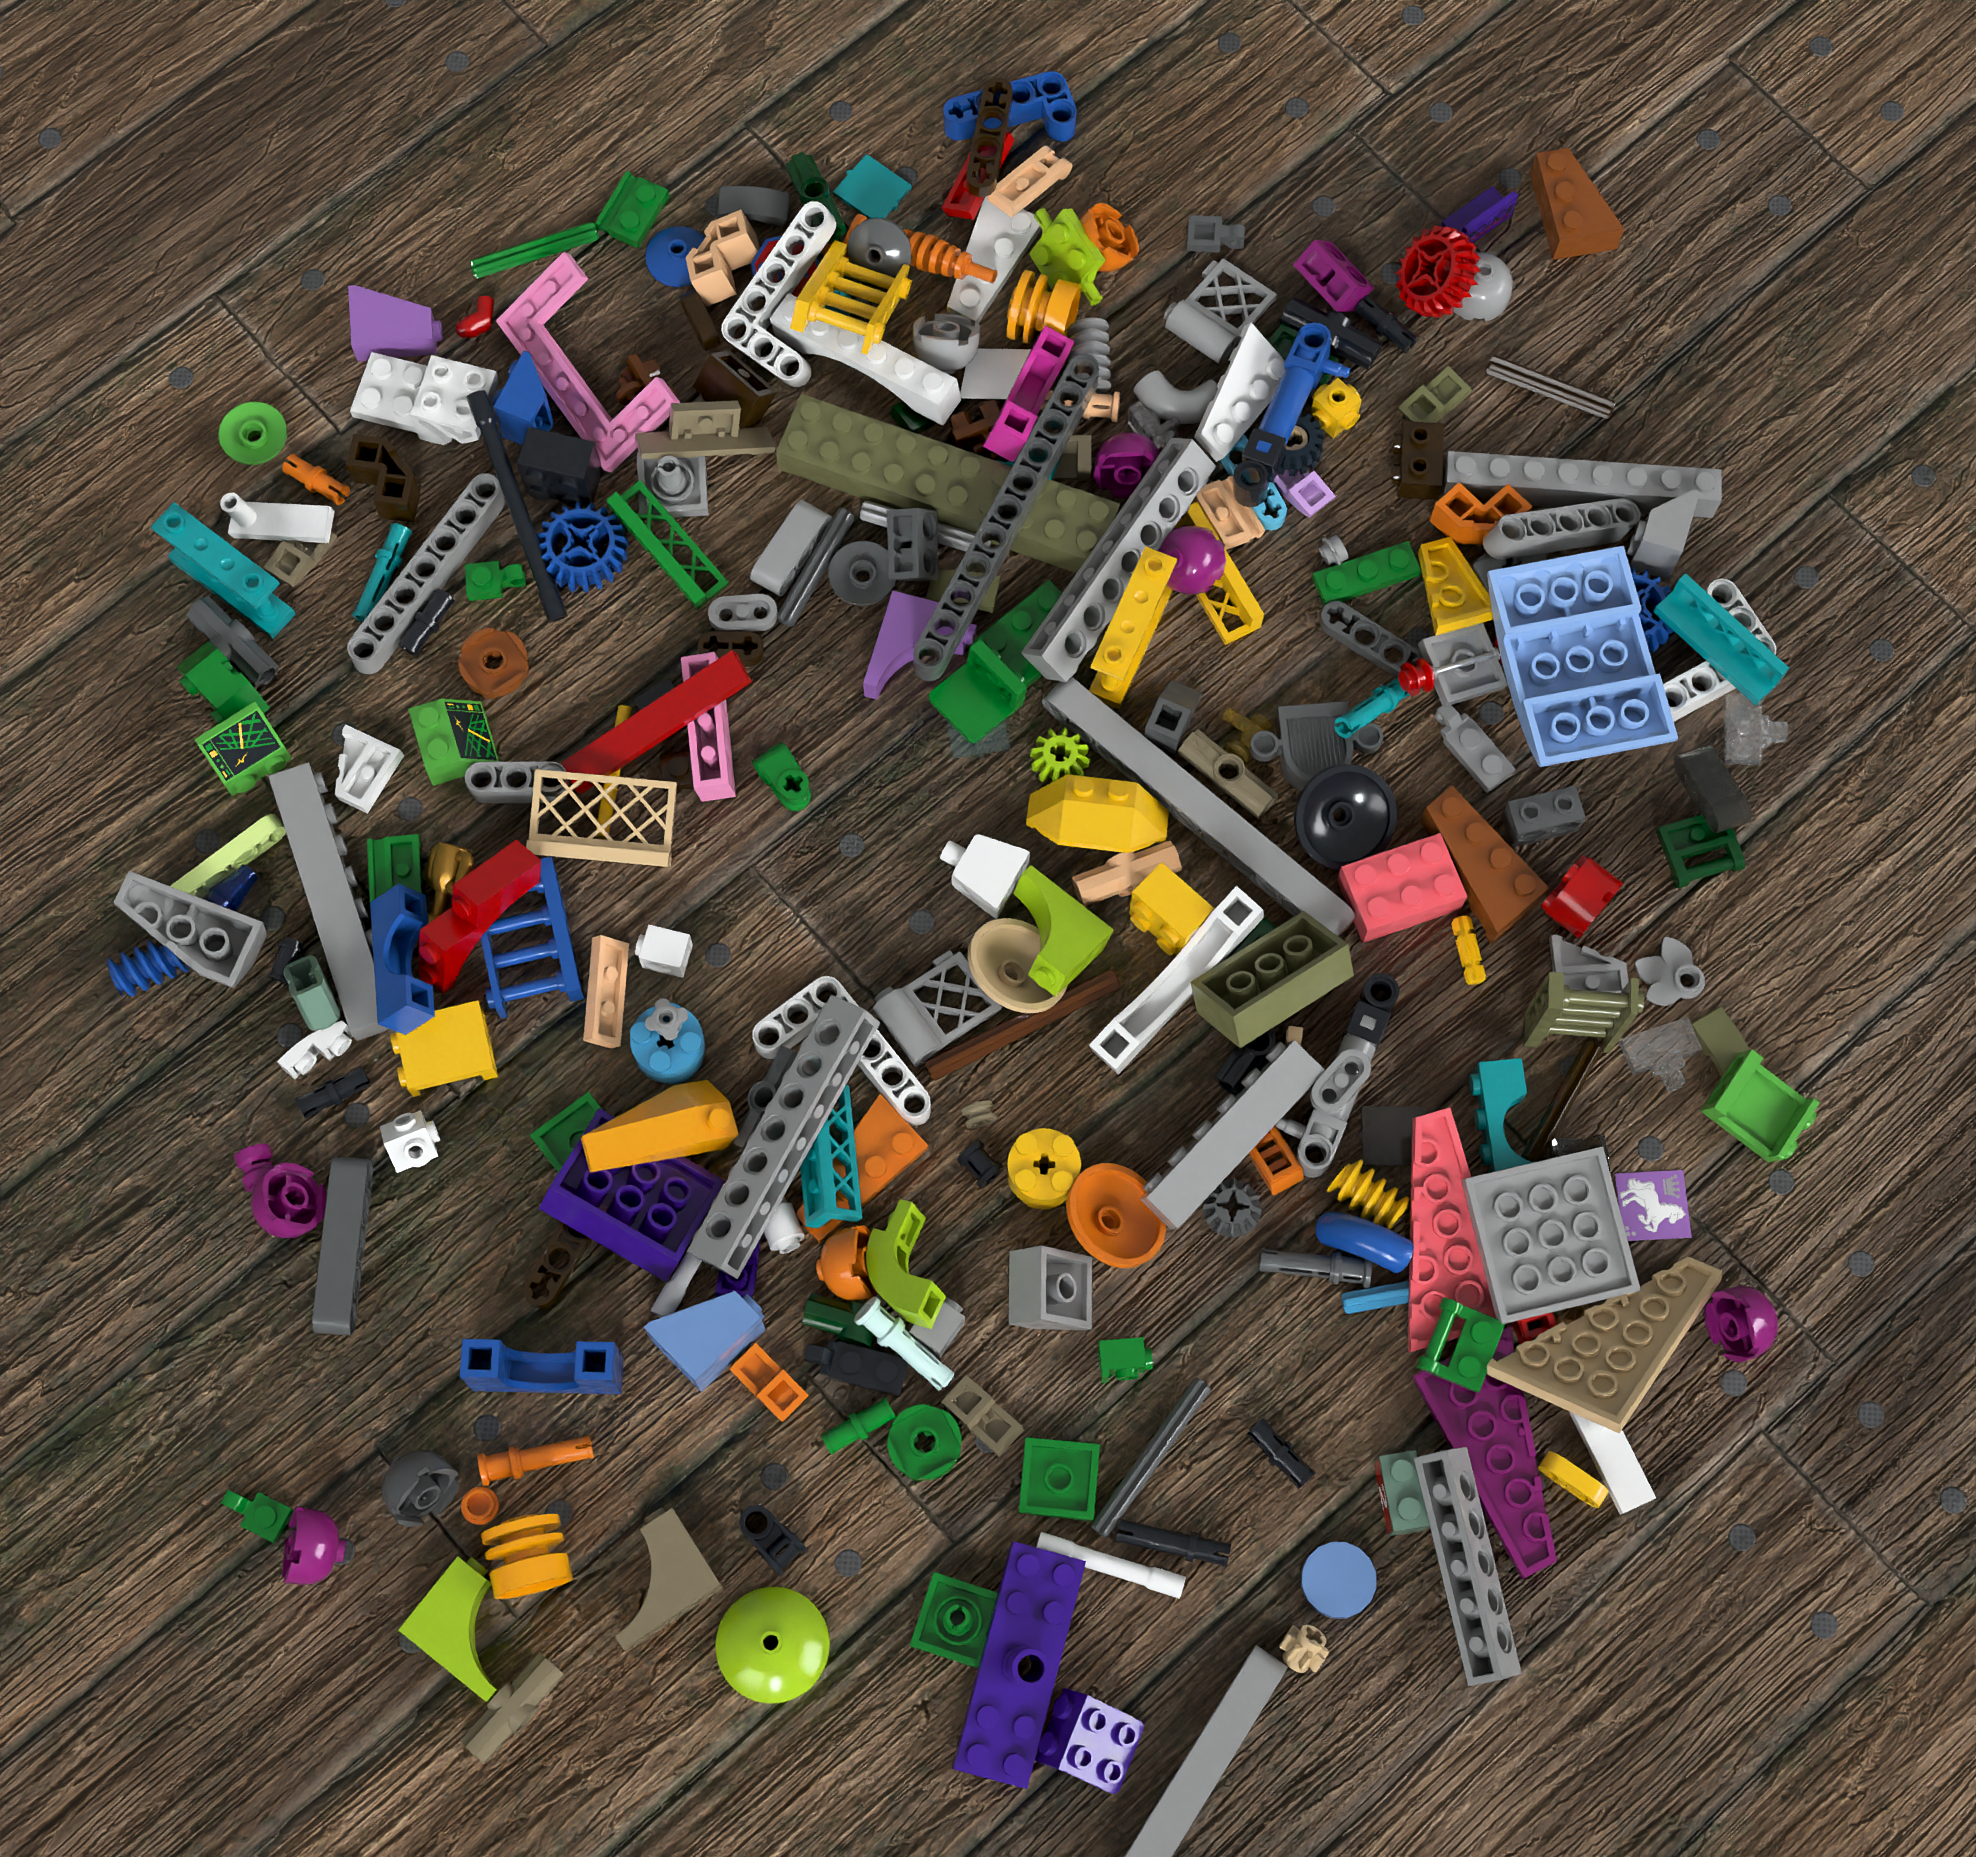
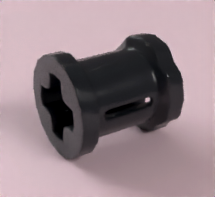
M981 1140L973 1143L957 1159L960 1166L965 1165L978 1180L977 1186L980 1189L992 1183L1005 1169L1001 1163L997 1164L984 1150V1143Z

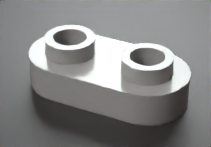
M765 594L722 596L715 599L708 609L710 624L716 631H765L774 626L778 613L775 601ZM758 612H765L767 614L762 619L755 617V614ZM724 614L732 615L729 621L720 619Z
M1348 1049L1340 1053L1314 1083L1310 1093L1313 1107L1320 1113L1327 1115L1341 1111L1367 1081L1371 1073V1062L1368 1056L1357 1049ZM1348 1065L1355 1066L1358 1074L1353 1076L1347 1074L1345 1067ZM1324 1092H1331L1335 1100L1333 1102H1326L1322 1098V1094Z

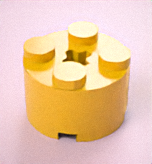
M1040 1128L1020 1135L1013 1144L1008 1156L1007 1179L1011 1190L1023 1203L1032 1208L1052 1209L1061 1205L1067 1200L1068 1191L1074 1179L1080 1174L1081 1159L1079 1151L1072 1138L1053 1129ZM1041 1163L1047 1164L1049 1168L1046 1175L1040 1174L1039 1167Z

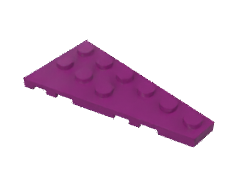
M1511 1326L1502 1331L1492 1358L1496 1362L1514 1353ZM1451 1357L1439 1363L1448 1366ZM1425 1371L1414 1375L1412 1379L1450 1449L1467 1447L1481 1506L1520 1578L1524 1579L1556 1562L1557 1558L1549 1517L1546 1515L1541 1477L1538 1474L1535 1459L1536 1451L1528 1410L1522 1390L1487 1374L1479 1393Z

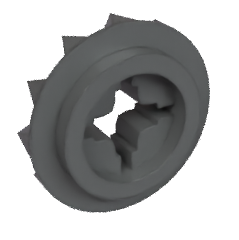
M1235 1178L1222 1181L1203 1202V1214L1206 1222L1215 1232L1226 1237H1239L1249 1233L1257 1225L1262 1211L1259 1194L1251 1188L1249 1183L1238 1181ZM1232 1194H1235L1236 1203L1239 1206H1243V1210H1238L1233 1218V1222H1230L1231 1216H1229V1211L1219 1206L1228 1204Z

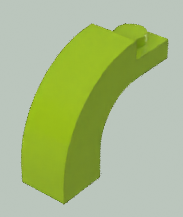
M900 1199L895 1211L889 1216L886 1230L872 1229L866 1251L867 1272L877 1293L899 1316L912 1324L932 1329L946 1295L932 1280L909 1273L908 1262L910 1253L926 1217L913 1202Z

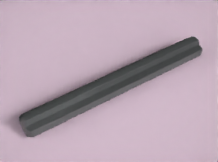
M1195 1378L1093 1521L1092 1529L1105 1538L1110 1535L1120 1518H1122L1210 1393L1211 1387L1199 1378Z

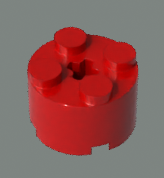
M1582 855L1540 907L1545 910L1549 917L1579 939L1624 883L1592 858Z

